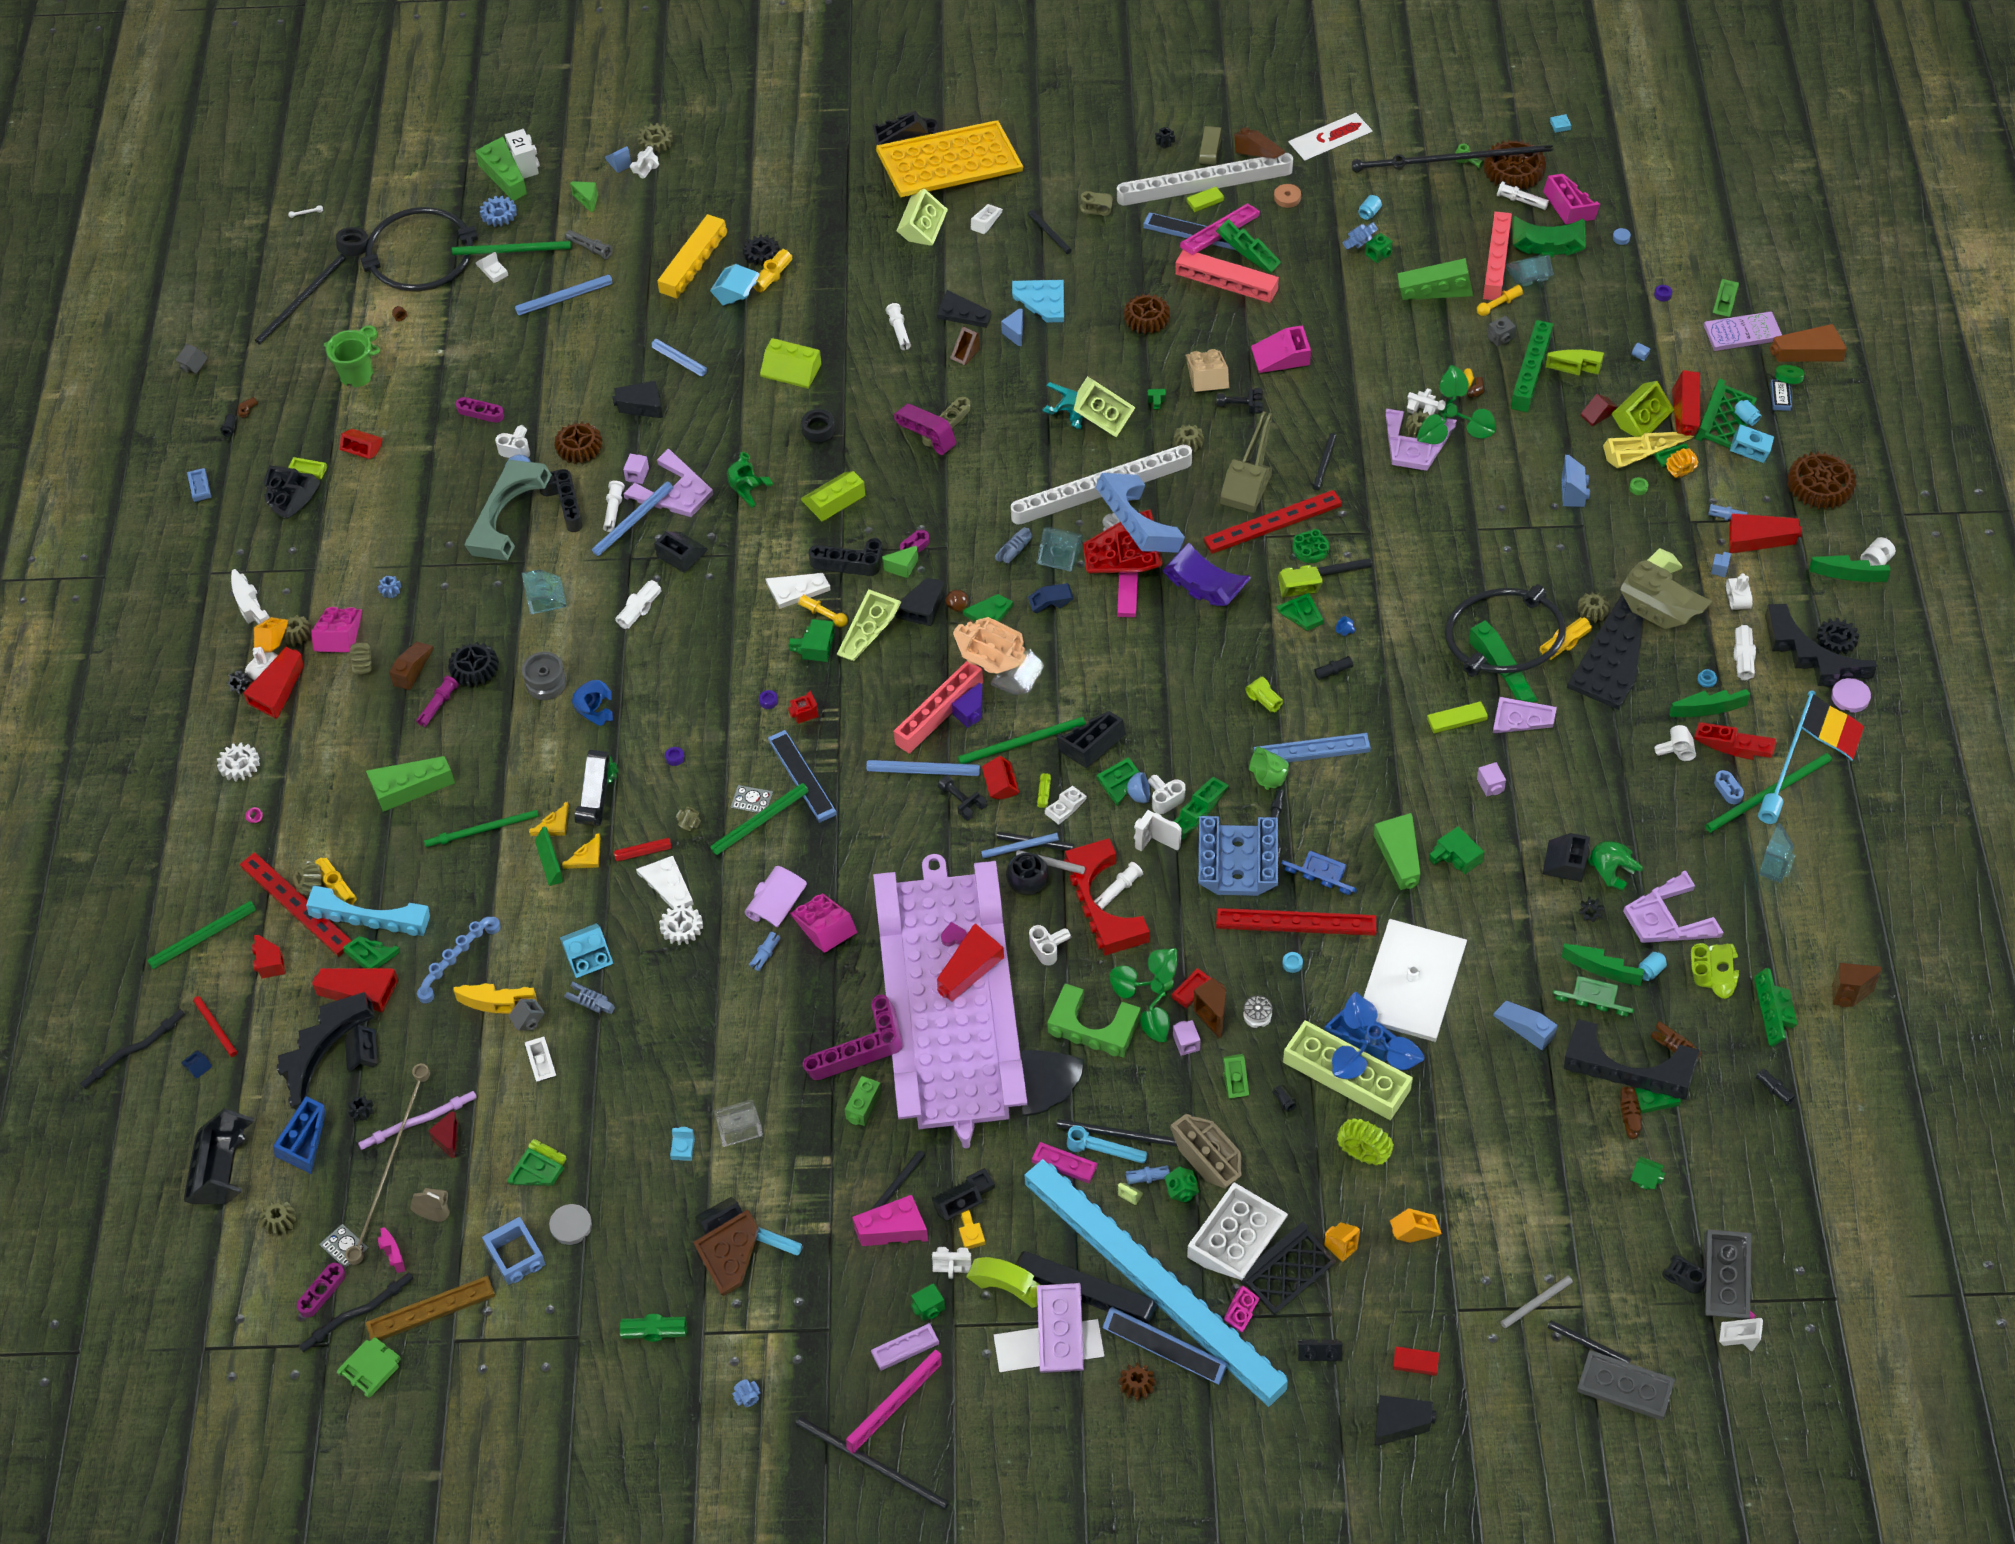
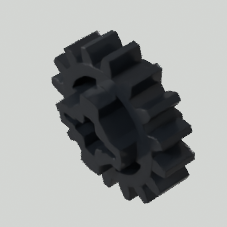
M762 234L759 235V238L753 236V240L748 239V243H744L743 248L745 260H748L749 264L754 262V266H757L758 263L763 266L765 261L773 259L780 251L778 241H775L774 237L769 239V235L762 237Z
M1830 618L1828 623L1823 621L1822 626H1819L1816 639H1819L1818 645H1824L1823 648L1829 649L1831 652L1835 651L1839 655L1840 652L1846 655L1848 650L1852 652L1854 647H1857L1859 641L1858 629L1852 628L1853 623L1847 624L1846 619L1841 622L1839 618H1836L1835 621Z

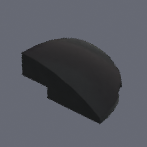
M270 465L264 480V485L267 487V493L264 494L266 503L279 516L289 518L310 500L321 481L313 474L300 473L293 468Z
M1022 1050V1067L1027 1105H1022L1023 1116L1047 1112L1049 1107L1058 1102L1060 1104L1071 1095L1076 1083L1080 1081L1083 1071V1059L1056 1052Z

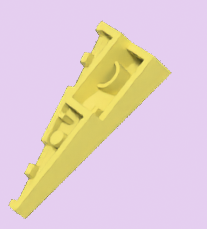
M1677 432L1644 433L1641 437L1608 438L1603 444L1607 461L1616 468H1621L1692 439L1694 436H1685Z

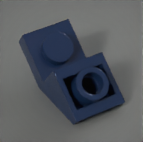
M1068 583L1041 587L1028 596L1032 611L1035 613H1039L1050 604L1061 608L1074 599Z

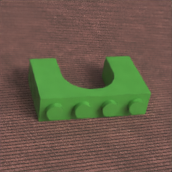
M1064 984L1047 1022L1048 1033L1057 1038L1068 1039L1075 1044L1089 1046L1093 1050H1102L1112 1056L1124 1058L1140 1021L1141 1008L1121 1002L1117 1014L1110 1025L1102 1029H1089L1081 1025L1076 1018L1084 1001V989Z

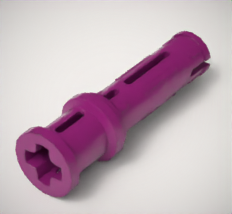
M445 676L441 686L435 689L434 697L416 719L420 726L426 727L440 706L450 699V694L453 690L459 687L458 682L454 678Z

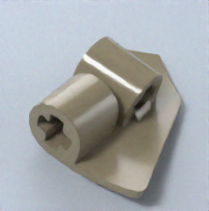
M425 1188L423 1193L413 1194L410 1209L423 1218L442 1222L450 1214L447 1206L448 1193L445 1190Z

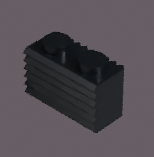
M968 1180L954 1188L951 1187L950 1190L947 1189V1192L944 1191L943 1194L940 1193L936 1197H932L938 1216L945 1221L983 1203L977 1186Z

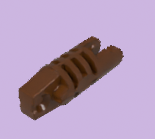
M1660 1021L1657 1023L1656 1028L1661 1033L1654 1031L1651 1034L1653 1039L1668 1047L1674 1053L1679 1045L1697 1049L1689 1040H1686V1038L1677 1034ZM1699 1051L1698 1060L1700 1059V1057H1701V1055H1702V1052H1701V1051Z
M1622 1087L1620 1091V1107L1623 1123L1625 1124L1628 1138L1633 1140L1638 1137V1133L1641 1130L1642 1118L1639 1101L1633 1087Z

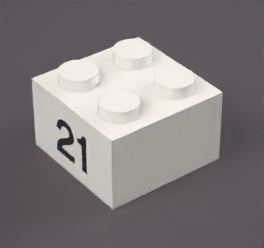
M524 129L505 134L507 146L523 179L539 174L538 167L540 164L538 158L535 157L537 150L535 145H531L530 135H526Z

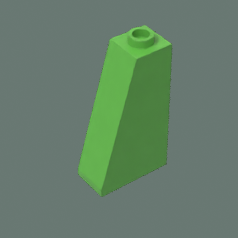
M1409 813L1376 823L1373 835L1400 890L1411 889L1419 885L1420 868L1412 814Z

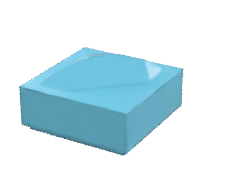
M1566 114L1550 117V123L1555 133L1571 130V123Z

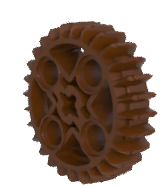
M1509 139L1508 142L1502 140L1501 144L1497 142L1495 146L1492 145L1491 149L1488 150L1535 146V144L1529 145V142L1523 143V140L1517 142L1516 139L1514 141ZM1543 152L1485 157L1484 173L1486 178H1490V182H1494L1495 186L1505 182L1506 185L1517 186L1520 190L1522 188L1527 190L1528 186L1532 188L1534 184L1537 185L1542 180L1546 168Z
M1819 451L1816 454L1810 452L1809 456L1804 454L1802 457H1798L1797 461H1794L1790 467L1787 477L1788 487H1790L1789 492H1793V497H1798V502L1804 501V505L1810 504V508L1817 506L1818 510L1820 507H1824L1825 510H1827V507L1834 509L1835 505L1840 507L1841 504H1846L1850 500L1856 486V474H1854V469H1850L1851 464H1845L1846 459L1841 461L1840 456L1834 457L1833 453L1826 455V451L1824 454H1820Z

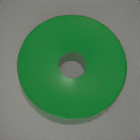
M1781 365L1776 368L1775 378L1784 383L1798 384L1803 381L1805 372L1796 366Z

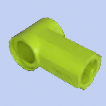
M1259 677L1245 688L1250 699L1258 700L1270 712H1276L1283 704V699L1270 688V684L1264 677Z

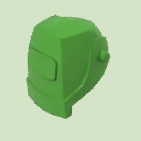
M1258 746L1252 755L1249 765V771L1254 772L1259 785L1265 786L1266 790L1281 786L1285 781L1289 768L1288 762L1282 757Z

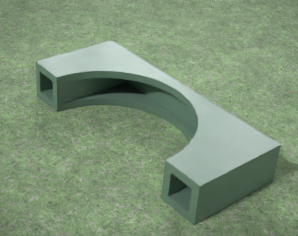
M508 460L464 544L472 556L508 561L515 545L508 535H503L496 531L497 517L502 508L515 496L533 489H545L552 475L545 464Z

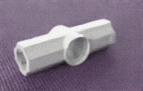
M651 580L637 594H631L627 600L626 607L615 618L620 627L624 629L630 628L640 615H646L652 601L661 592V587Z
M1741 625L1735 629L1734 661L1737 662V677L1741 678V680H1749L1754 678L1755 675L1754 660L1756 647L1753 645L1752 629L1748 625Z

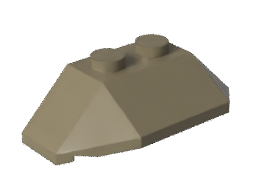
M1185 1114L1170 1125L1179 1151L1208 1183L1226 1189L1241 1177V1152L1213 1121Z

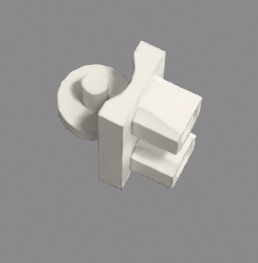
M648 146L645 151H640L638 161L632 162L630 165L632 172L638 173L640 178H645L651 169H656L659 166L658 157L653 153L652 146Z
M1429 388L1426 389L1425 393L1419 391L1418 395L1409 392L1407 411L1413 414V412L1417 413L1418 408L1424 409L1423 413L1428 411L1429 415L1438 414L1439 409L1437 406L1439 402L1435 401L1436 396L1431 395V389Z
M938 1247L937 1251L932 1254L933 1272H948L949 1279H953L954 1273L969 1272L971 1253H969L968 1248H959L956 1253L949 1252V1249L946 1247Z

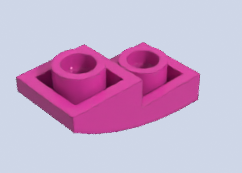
M385 1227L380 1228L381 1236L378 1237L380 1249H384L386 1256H389L390 1265L395 1267L397 1273L405 1272L404 1261L394 1238Z
M1239 1287L1224 1320L1239 1332H1243L1260 1298L1246 1287Z

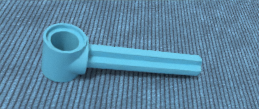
M1073 1126L1068 1131L1067 1147L1073 1152L1084 1151L1085 1148L1142 1164L1146 1162L1147 1152L1091 1137L1089 1132H1086L1081 1126Z

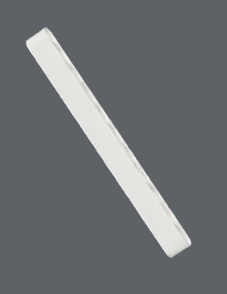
M1285 153L1275 159L1260 157L1121 183L1117 186V202L1123 206L1201 192L1215 186L1222 188L1287 176L1293 170V156Z
M1180 445L1014 501L1011 504V519L1015 524H1024L1102 497L1095 488L1101 473L1138 475L1145 483L1186 469L1192 464V449L1188 445Z

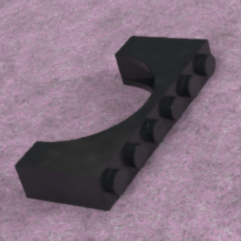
M1577 1019L1565 1055L1564 1069L1595 1078L1606 1079L1614 1083L1629 1085L1633 1088H1641L1653 1093L1687 1100L1698 1063L1699 1049L1679 1045L1673 1056L1660 1065L1650 1068H1631L1613 1061L1602 1051L1596 1036L1598 1024Z

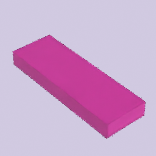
M1119 572L1117 617H1136L1138 572Z
M1042 1142L1039 1143L1032 1157V1163L1037 1164L1043 1159L1048 1164H1053L1057 1172L1089 1184L1098 1167L1096 1162Z

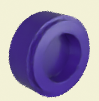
M1659 285L1655 288L1654 297L1657 300L1665 302L1671 299L1672 289L1669 286Z
M771 690L763 691L759 695L760 706L764 709L774 708L778 704L777 694Z
M671 747L665 752V759L669 765L678 766L683 763L685 757L681 748Z

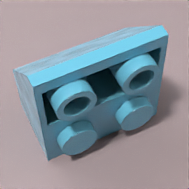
M734 264L724 268L710 291L722 305L732 304L736 300H743L749 295L750 289L757 283L756 280L760 274Z
M597 923L560 937L566 957L576 978L613 964L601 928Z

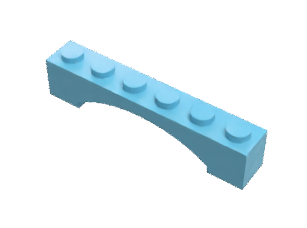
M313 886L306 904L309 916L317 919L325 918L331 919L334 922L342 921L352 925L369 926L373 929L381 928L391 932H404L412 936H424L430 918L429 908L425 905L409 903L406 907L392 910L364 909L342 901L334 895L333 889Z

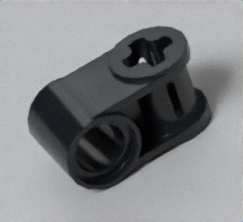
M1673 1255L1670 1259L1669 1267L1663 1270L1662 1276L1670 1283L1676 1284L1690 1293L1701 1292L1706 1279L1705 1271L1701 1267L1688 1262L1683 1257ZM1692 1278H1696V1279H1698L1699 1281H1698V1282H1695V1281H1693V1280H1691V1279H1692Z

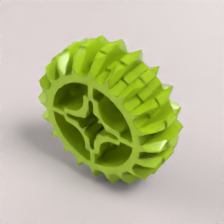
M1355 1118L1352 1120L1347 1119L1341 1125L1337 1137L1338 1144L1342 1147L1343 1151L1348 1152L1349 1156H1353L1361 1162H1366L1368 1165H1378L1386 1162L1392 1153L1394 1145L1392 1139L1388 1137L1387 1133L1382 1131V1128L1376 1127L1375 1124L1373 1125L1369 1121L1365 1122L1362 1119L1357 1120Z

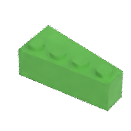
M503 136L475 151L480 168L511 200L515 201L527 194L524 179Z
M1466 258L1398 273L1399 287L1403 300L1473 296Z
M444 756L366 771L383 812L455 783L451 769Z

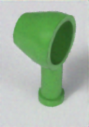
M1460 144L1455 153L1471 152L1467 144ZM1477 158L1456 160L1459 163L1470 162L1478 168H1481L1484 164L1483 160Z

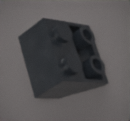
M666 531L654 543L657 557L683 573L708 550L707 547L681 532Z
M1569 833L1549 840L1542 874L1582 882L1590 837Z

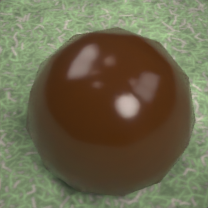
M956 589L950 591L945 600L946 606L956 612H962L966 609L969 602L967 594L962 590Z

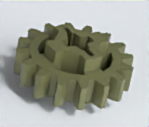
M650 123V127L644 126V130L640 129V133L637 134L638 145H640L641 149L652 146L653 153L656 150L659 153L661 149L667 150L666 146L670 147L671 142H673L672 131H670V127L665 128V124L659 126V123H656L653 126Z

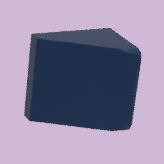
M198 1050L181 1063L195 1078H199L212 1067L206 1056Z

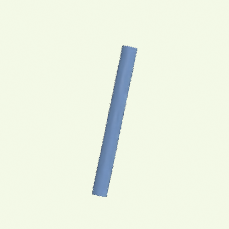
M1054 833L981 852L984 859L1058 841L1059 838L1058 834Z

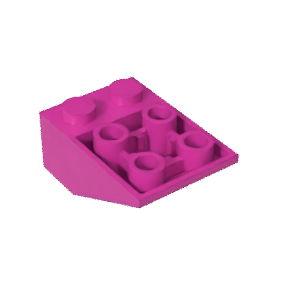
M1303 325L1285 328L1251 346L1259 373L1310 365L1311 349Z
M337 607L326 608L311 631L313 650L350 652L351 645L356 642L362 609L354 607L338 609Z
M823 893L815 896L806 904L798 906L796 910L790 913L815 946L824 953L857 933L850 913Z

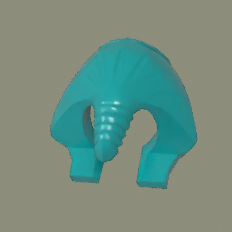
M1049 382L1046 386L1061 393L1063 398L1055 408L1046 406L1042 412L1053 415L1060 410H1067L1070 413L1071 426L1081 429V422L1084 416L1074 411L1078 392Z

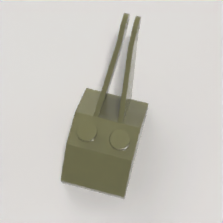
M1262 412L1244 459L1236 458L1232 460L1226 473L1220 496V504L1255 513L1272 475V467L1263 465L1272 420L1271 413L1268 414L1265 422L1266 412ZM1264 425L1256 463L1250 462Z

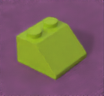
M1305 565L1295 570L1293 568H1285L1278 575L1282 598L1307 593H1318L1323 583L1317 567H1311V565Z

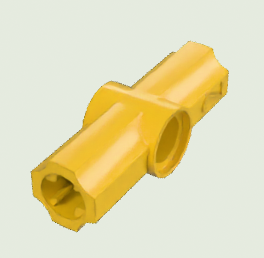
M782 249L773 259L765 261L764 269L759 273L760 275L756 280L757 283L753 286L756 291L761 293L772 282L780 279V273L792 261V255L787 250Z
M1580 617L1566 627L1564 641L1550 660L1565 649L1570 651L1575 647L1580 638L1591 631L1592 626L1585 617ZM1558 630L1553 638L1540 646L1542 655L1554 644L1558 636Z
M327 858L317 859L315 864H318L319 869L322 870L321 877L323 878L321 881L326 888L333 889L336 897L353 905L357 899L343 881L340 873L335 870Z

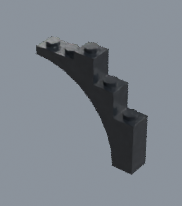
M1768 604L1765 619L1772 651H1791L1795 669L1814 668L1818 686H1832L1839 679H1868L1874 677L1877 668L1876 660L1849 658L1819 646L1808 638L1796 625L1787 604Z
M365 992L319 1006L320 1014L318 1015V1020L320 1024L299 1031V1039L297 1040L299 1049L278 1055L279 1064H277V1071L280 1076L282 1075L286 1079L291 1095L288 1100L292 1109L294 1108L297 1111L304 1098L308 1097L309 1086L315 1069L328 1049L352 1028L375 1018L373 1002Z

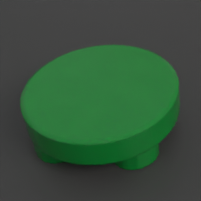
M1318 529L1303 532L1294 536L1293 554L1300 561L1317 563L1328 555L1329 542Z

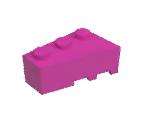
M1564 174L1551 175L1547 178L1543 192L1563 222L1571 224L1580 219L1585 221L1595 220L1600 203L1597 201L1594 203L1589 199V194L1578 190V185Z
M912 1195L852 1217L854 1229L861 1246L888 1244V1242L899 1241L902 1243H908V1241L913 1240L928 1241L926 1226Z

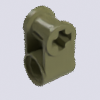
M1090 191L1081 194V212L1107 216L1111 213L1113 197L1110 194Z

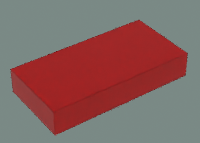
M1197 968L1171 994V998L1187 1009L1194 1002V990L1211 978Z
M1395 1347L1393 1370L1437 1376L1439 1353Z

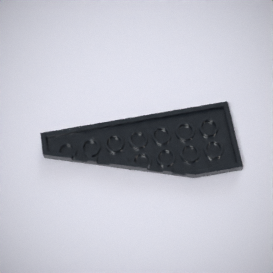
M1621 594L1567 684L1568 689L1618 710L1635 684L1643 617L1631 611L1623 594Z

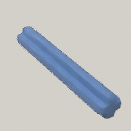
M658 339L652 341V348L700 376H704L707 373L705 366Z

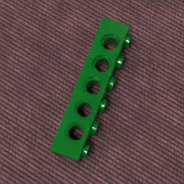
M1539 320L1535 322L1513 392L1511 409L1527 413L1529 411L1551 340L1553 323Z

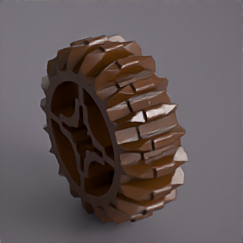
M1141 294L1140 297L1135 295L1134 299L1130 298V301L1126 303L1124 310L1125 323L1128 327H1131L1132 331L1137 330L1138 334L1140 332H1144V334L1150 332L1152 334L1153 331L1158 333L1160 329H1164L1165 325H1168L1170 318L1169 305H1167L1166 301H1163L1162 297L1157 298L1156 294L1154 296H1150V294L1144 296Z
M582 421L580 424L574 422L573 425L568 424L567 427H562L561 431H557L554 446L562 460H566L568 463L573 461L574 464L577 462L582 464L583 461L589 462L590 458L595 459V456L599 455L602 449V436L599 430L594 425L591 426L589 422L586 424Z

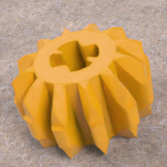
M1683 448L1671 454V457L1667 458L1666 465L1668 471L1674 477H1683L1693 472V469L1697 467L1698 460L1690 448Z

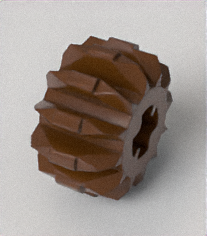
M1138 1362L1134 1368L1128 1364L1127 1371L1122 1370L1121 1378L1118 1379V1384L1121 1385L1120 1391L1126 1393L1128 1399L1135 1396L1136 1402L1139 1400V1396L1146 1400L1147 1393L1152 1394L1154 1392L1153 1386L1156 1385L1153 1371H1148L1147 1365L1140 1368Z

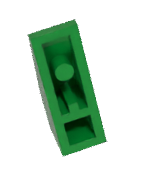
M1486 620L1470 629L1469 643L1479 653L1483 654L1490 665H1517L1498 632ZM1499 673V674L1504 678V677H1506V676L1512 675L1513 673Z

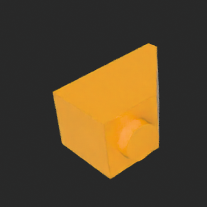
M270 617L255 626L254 648L261 647L264 652L268 653L279 647L288 625V620Z
M1408 1208L1390 1220L1393 1228L1392 1232L1397 1240L1411 1243L1442 1234L1435 1215Z
M1340 1222L1336 1227L1332 1226L1326 1231L1324 1245L1343 1262L1358 1249L1360 1229L1356 1226Z

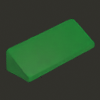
M544 826L536 837L535 844L548 885L552 886L562 883L563 877L547 827Z

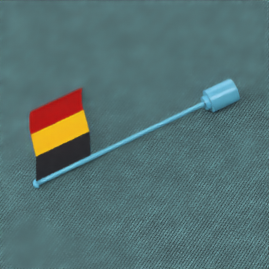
M1813 690L1808 692L1809 697L1775 792L1766 794L1763 799L1758 817L1764 823L1773 824L1778 820L1784 803L1778 793L1801 728L1817 740L1840 751L1853 761L1864 726L1851 716L1828 705L1817 697Z

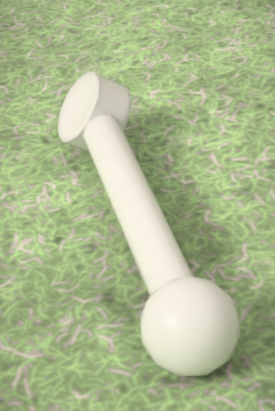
M317 206L314 209L299 212L291 211L289 212L288 216L290 218H293L296 215L316 211L320 213L323 211V207Z

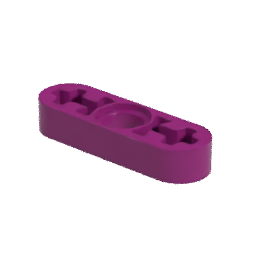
M467 397L459 398L456 401V408L459 414L494 423L504 419L503 408L499 405ZM478 408H484L482 412H476Z
M329 1264L297 1302V1309L301 1316L306 1318L314 1316L343 1282L346 1273L341 1264ZM332 1272H339V1275H331ZM319 1286L327 1287L326 1292L323 1294H316V1289ZM305 1304H306V1305H310V1304H311L312 1307H311L310 1309L307 1308V1307L304 1309L303 1306H304Z

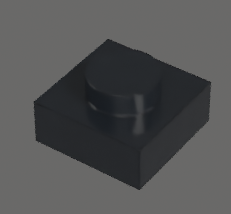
M985 1168L966 1177V1180L977 1186L980 1195L995 1188V1183Z

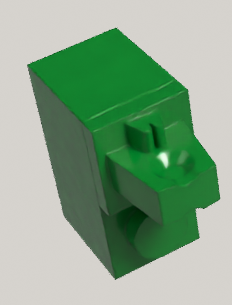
M812 619L810 626H807L803 638H790L789 651L802 654V659L828 662L835 635L834 621Z
M1457 826L1437 840L1434 851L1429 855V861L1433 865L1445 860L1448 864L1452 862L1457 870L1467 874L1483 863L1484 851Z

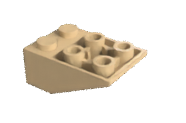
M1212 349L1204 353L1194 351L1186 354L1194 392L1229 388L1228 367L1220 351Z

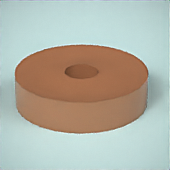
M1283 184L1275 189L1274 200L1281 207H1294L1301 201V191L1295 185Z

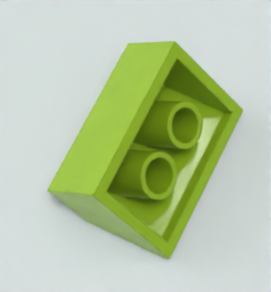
M771 338L765 349L760 377L809 389L821 366L820 350Z
M1658 381L1643 383L1612 413V416L1620 429L1634 437H1641L1644 433H1651L1674 411V408Z
M854 471L844 472L803 496L801 501L821 521H824L866 496L864 481Z

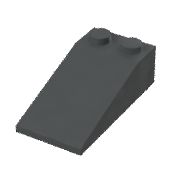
M1708 1229L1704 1234L1703 1252L1704 1271L1706 1273L1704 1284L1705 1316L1750 1319L1751 1233Z

